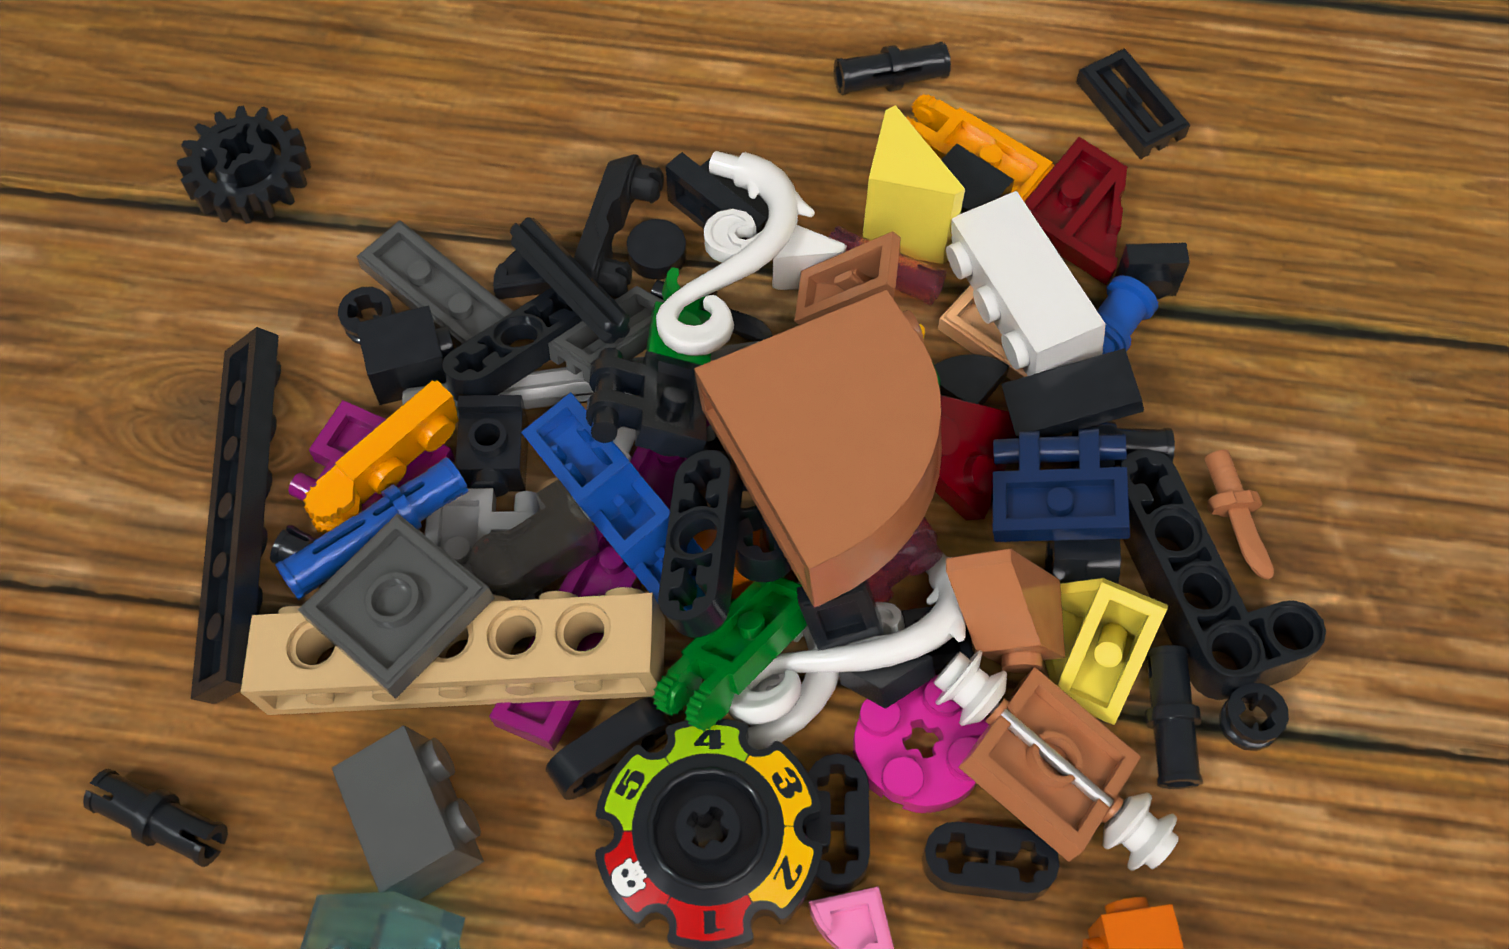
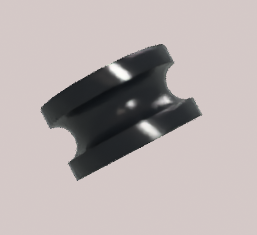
M375 287L354 289L344 296L339 304L338 317L341 325L345 329L346 335L358 344H360L356 323L360 321L355 317L363 318L362 310L374 308L377 315H373L374 319L396 313L389 296Z
M1251 683L1237 688L1229 696V699L1225 701L1219 713L1220 727L1224 736L1234 746L1248 751H1259L1269 747L1285 730L1289 720L1288 707L1283 697L1274 688L1263 683ZM1244 703H1249L1250 711H1253L1258 706L1266 713L1267 718L1261 724L1263 731H1259L1258 723H1254L1249 728L1242 722L1240 715L1246 709Z

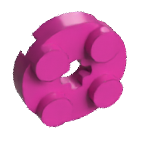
M936 675L930 681L886 709L866 699L862 703L853 738L854 759L866 771L869 789L882 798L884 795L892 802L902 804V809L915 813L943 811L967 798L976 786V782L964 773L959 766L988 727V723L985 721L986 717L978 723L961 726L959 721L963 708L954 700H949L940 705L935 703L942 693V690L934 684L939 675ZM913 728H923L927 733H934L939 739L933 745L932 757L923 758L918 749L906 750L903 741L911 738Z

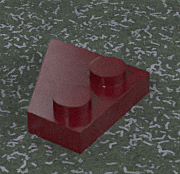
M940 395L942 457L935 493L965 520L985 519L993 500V472L1005 471L1007 464L995 465L994 439L1016 438L1010 413Z

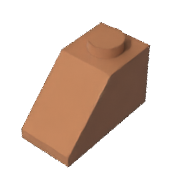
M1011 548L946 558V573L976 652L981 650L983 652L982 656L1001 664L1002 671L1010 673H1028L1034 667L1041 670L1043 668V660L1065 658L1061 587L1058 578Z

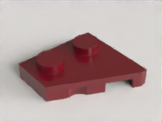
M1078 137L1028 197L1025 204L1061 257L1107 285L1117 268L1118 258L1115 257L1116 244L1123 214L1121 197L1125 191L1128 166L1081 137Z

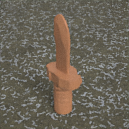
M1228 450L1212 452L1205 457V462L1217 494L1207 501V509L1213 515L1230 517L1246 562L1258 576L1269 580L1273 577L1274 568L1250 512L1256 511L1262 506L1260 496L1257 491L1250 489L1244 491Z

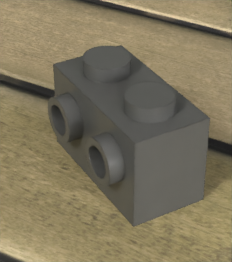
M403 725L332 767L379 894L413 904L484 862L475 838L481 835L479 823L469 805L463 799L457 798L449 777L455 774V767L446 748L438 739H428Z

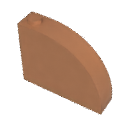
M887 290L694 368L702 410L814 608L852 590L873 576L908 542L926 514L939 478L942 457L941 399L936 370L924 345L920 325L910 310L901 311Z

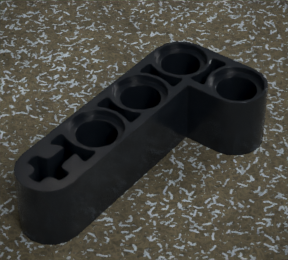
M1139 449L1128 454L1127 460H1123L1120 464V467H1127L1130 539H1123L1150 598L1168 605L1162 624L1172 645L1188 648L1190 682L1194 688L1207 698L1224 700L1229 699V696L1239 687L1251 683H1263L1270 686L1299 674L1325 642L1326 628L1323 619L1317 611L1306 603L1291 600L1248 612L1175 465L1169 457L1152 449ZM1163 537L1172 540L1181 551L1166 549L1156 538ZM1190 593L1199 596L1206 602L1209 609L1195 608L1188 603L1184 594ZM1274 632L1284 633L1289 636L1296 644L1297 650L1281 645L1275 638ZM1219 651L1232 657L1238 670L1226 669L1218 664L1212 652Z

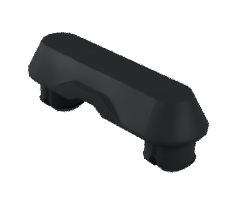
M635 154L608 162L574 255V259L610 296L617 298L628 292L627 285L631 283L632 268L627 261L621 262L612 259L613 238L617 232L623 229L634 200L638 199L648 201L651 204L659 199L660 191L663 189L664 174L660 167L655 168L642 164L639 156Z

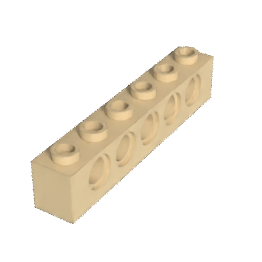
M629 587L608 590L604 596L578 597L569 592L551 591L541 594L538 599L512 601L503 596L493 595L495 599L395 699L310 624L298 611L301 606H286L280 608L278 614L252 615L241 693L267 715L487 705L505 702L528 703L653 697L655 694L654 688L658 685L657 681L662 679V675L664 676L665 618L653 593H644L639 589ZM593 633H604L601 642L596 647L588 651H577V647L583 638ZM529 636H536L534 643L527 651L517 655H510L512 648L519 640ZM461 640H468L466 647L461 653L451 658H445L447 651L453 644ZM335 647L333 653L326 661L316 665L318 658L324 651Z

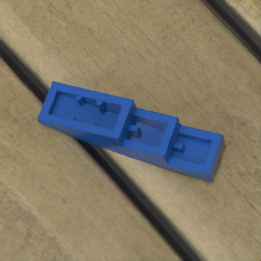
M570 392L521 433L648 592L653 593L658 603L670 509L613 441L600 443L592 437L591 426L586 420V409ZM692 538L688 544L687 553L697 554L703 552L704 550ZM698 586L697 598L705 596ZM692 604L684 606V609L686 611L692 609Z

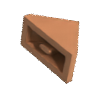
M892 231L802 270L794 322L799 325L885 290L894 299L901 237Z

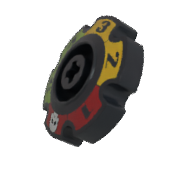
M722 719L721 721L718 720L716 726L713 725L710 730L706 729L703 731L688 724V720L677 722L666 727L668 742L661 751L650 753L645 751L640 745H635L619 761L610 774L597 804L596 817L601 826L614 830V837L607 846L598 848L595 851L597 866L610 896L625 917L638 929L644 928L652 920L661 919L669 924L667 940L672 948L743 949L754 943L752 925L758 918L770 916L779 924L784 925L794 916L810 893L819 870L823 846L820 842L809 839L803 832V828L809 822L819 819L821 812L819 797L803 765L780 741H774L765 749H755L748 744L749 733L746 723ZM714 820L720 821L722 837L725 839L723 843L711 839L705 848L698 847L699 843L696 831L694 830L696 825L708 828Z

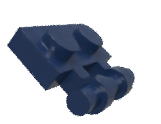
M1099 428L1079 429V436L1040 437V431H1021L1019 438L994 439L995 465L1019 464V471L993 472V535L995 542L1130 539L1127 467L1100 468V461L1127 460L1126 434L1099 435ZM1080 462V469L1041 470V463Z

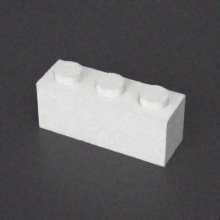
M1017 191L964 212L952 219V244L946 247L949 264L958 279L967 278L973 287V297L977 310L987 324L994 322L1002 334L1003 350L1014 369L1023 368L1027 376L1102 355L1105 322Z

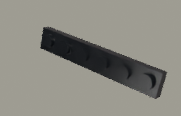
M259 327L254 328L224 351L191 689L192 700L217 704L241 691L252 615L259 614L263 602V591L259 586L261 557L268 540L267 529L263 525L265 500L272 486V473L268 469L270 442L274 437L277 427V419L273 414L274 389L281 374V364L277 360L279 335Z

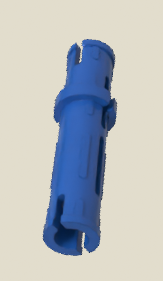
M445 457L439 463L427 469L426 472L399 488L394 484L381 492L383 498L314 540L313 543L299 552H295L283 561H279L275 566L295 597L300 600L330 579L397 513L419 530L422 528L420 523L422 520L447 503L449 504L461 495L463 496L468 493L467 484L456 466L449 458Z

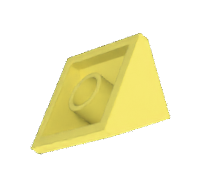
M895 105L885 110L869 175L862 244L893 231L901 237L899 256L944 264L948 261L946 247L952 244L951 221L954 217L961 214L965 188Z

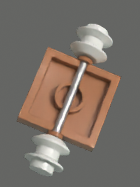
M981 650L977 651L970 659L959 652L934 681V684L942 690L935 703L940 705L949 700H954L963 708L959 721L961 726L978 723L990 713L985 720L989 724L962 761L959 768L1068 862L1084 851L1098 826L1103 821L1105 823L1103 847L1110 849L1119 844L1124 845L1131 851L1127 864L1131 871L1138 869L1143 864H1146L1150 869L1160 865L1178 842L1179 837L1172 832L1177 817L1174 814H1169L1157 819L1149 812L1152 795L1149 793L1130 796L1125 800L1118 795L1141 756L1037 668L1034 667L1021 679L1007 700L1003 698L1000 701L1006 692L1007 672L1001 671L989 676L979 668L983 653Z

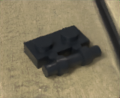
M609 347L603 349L598 355V360L591 366L589 385L594 393L591 394L587 401L586 420L591 426L592 437L600 443H609L615 440L619 428L626 427L636 430L635 446L650 449L663 456H678L687 459L693 454L703 451L706 443L707 417L702 410L694 368L701 365L646 351L643 362L640 364L623 359L622 353L616 348Z

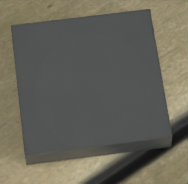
M397 513L314 593L298 611L310 624L396 699L495 597L489 587Z

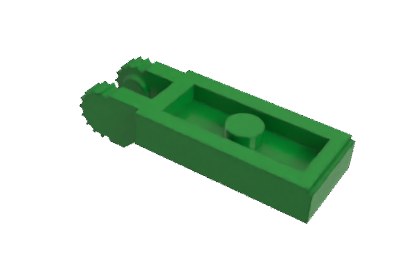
M783 577L772 582L754 581L731 603L729 614L724 623L714 632L695 638L681 651L682 657L667 670V674L665 676L662 675V679L657 681L658 685L654 688L655 694L653 696L655 700L653 704L657 705L656 708L673 715L674 713L678 714L680 710L683 711L686 705L687 710L685 713L687 717L685 719L689 721L688 724L703 731L706 729L710 730L713 725L716 726V722L718 720L721 721L729 712L734 694L739 695L807 627L798 604L797 587L802 585Z

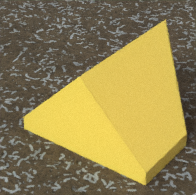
M1105 578L1061 583L1065 658L1044 660L1049 679L1092 716L1115 725L1164 618L1168 605Z

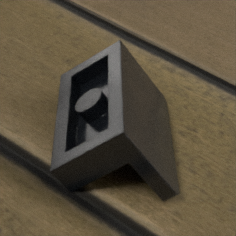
M681 152L665 165L668 201L704 229L708 219L717 212L736 209L747 212L753 218L756 225V234L764 229L769 215L766 202L758 194L755 199L750 198L748 190L736 187L734 180L710 174L709 163L711 158L699 166Z

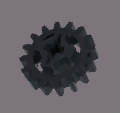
M238 106L235 117L227 119L220 111L214 113L216 125L209 128L198 123L194 127L199 136L198 141L183 140L181 146L187 157L177 160V166L183 176L180 180L189 198L196 200L201 212L206 215L216 210L221 222L227 223L234 213H241L245 224L252 223L254 211L263 210L269 218L274 217L275 208L273 204L281 201L292 205L295 202L290 190L291 187L306 188L307 180L303 171L310 169L311 163L299 129H292L288 117L284 114L272 120L266 107H261L255 116H248L245 107ZM272 145L281 151V156L275 154ZM209 173L215 175L217 183L209 179Z

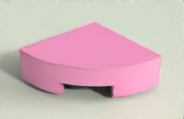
M879 887L809 902V911L815 926L825 940L835 949H894Z

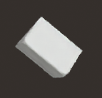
M797 225L789 242L773 259L772 287L777 290L799 289L802 270L846 252L847 245Z

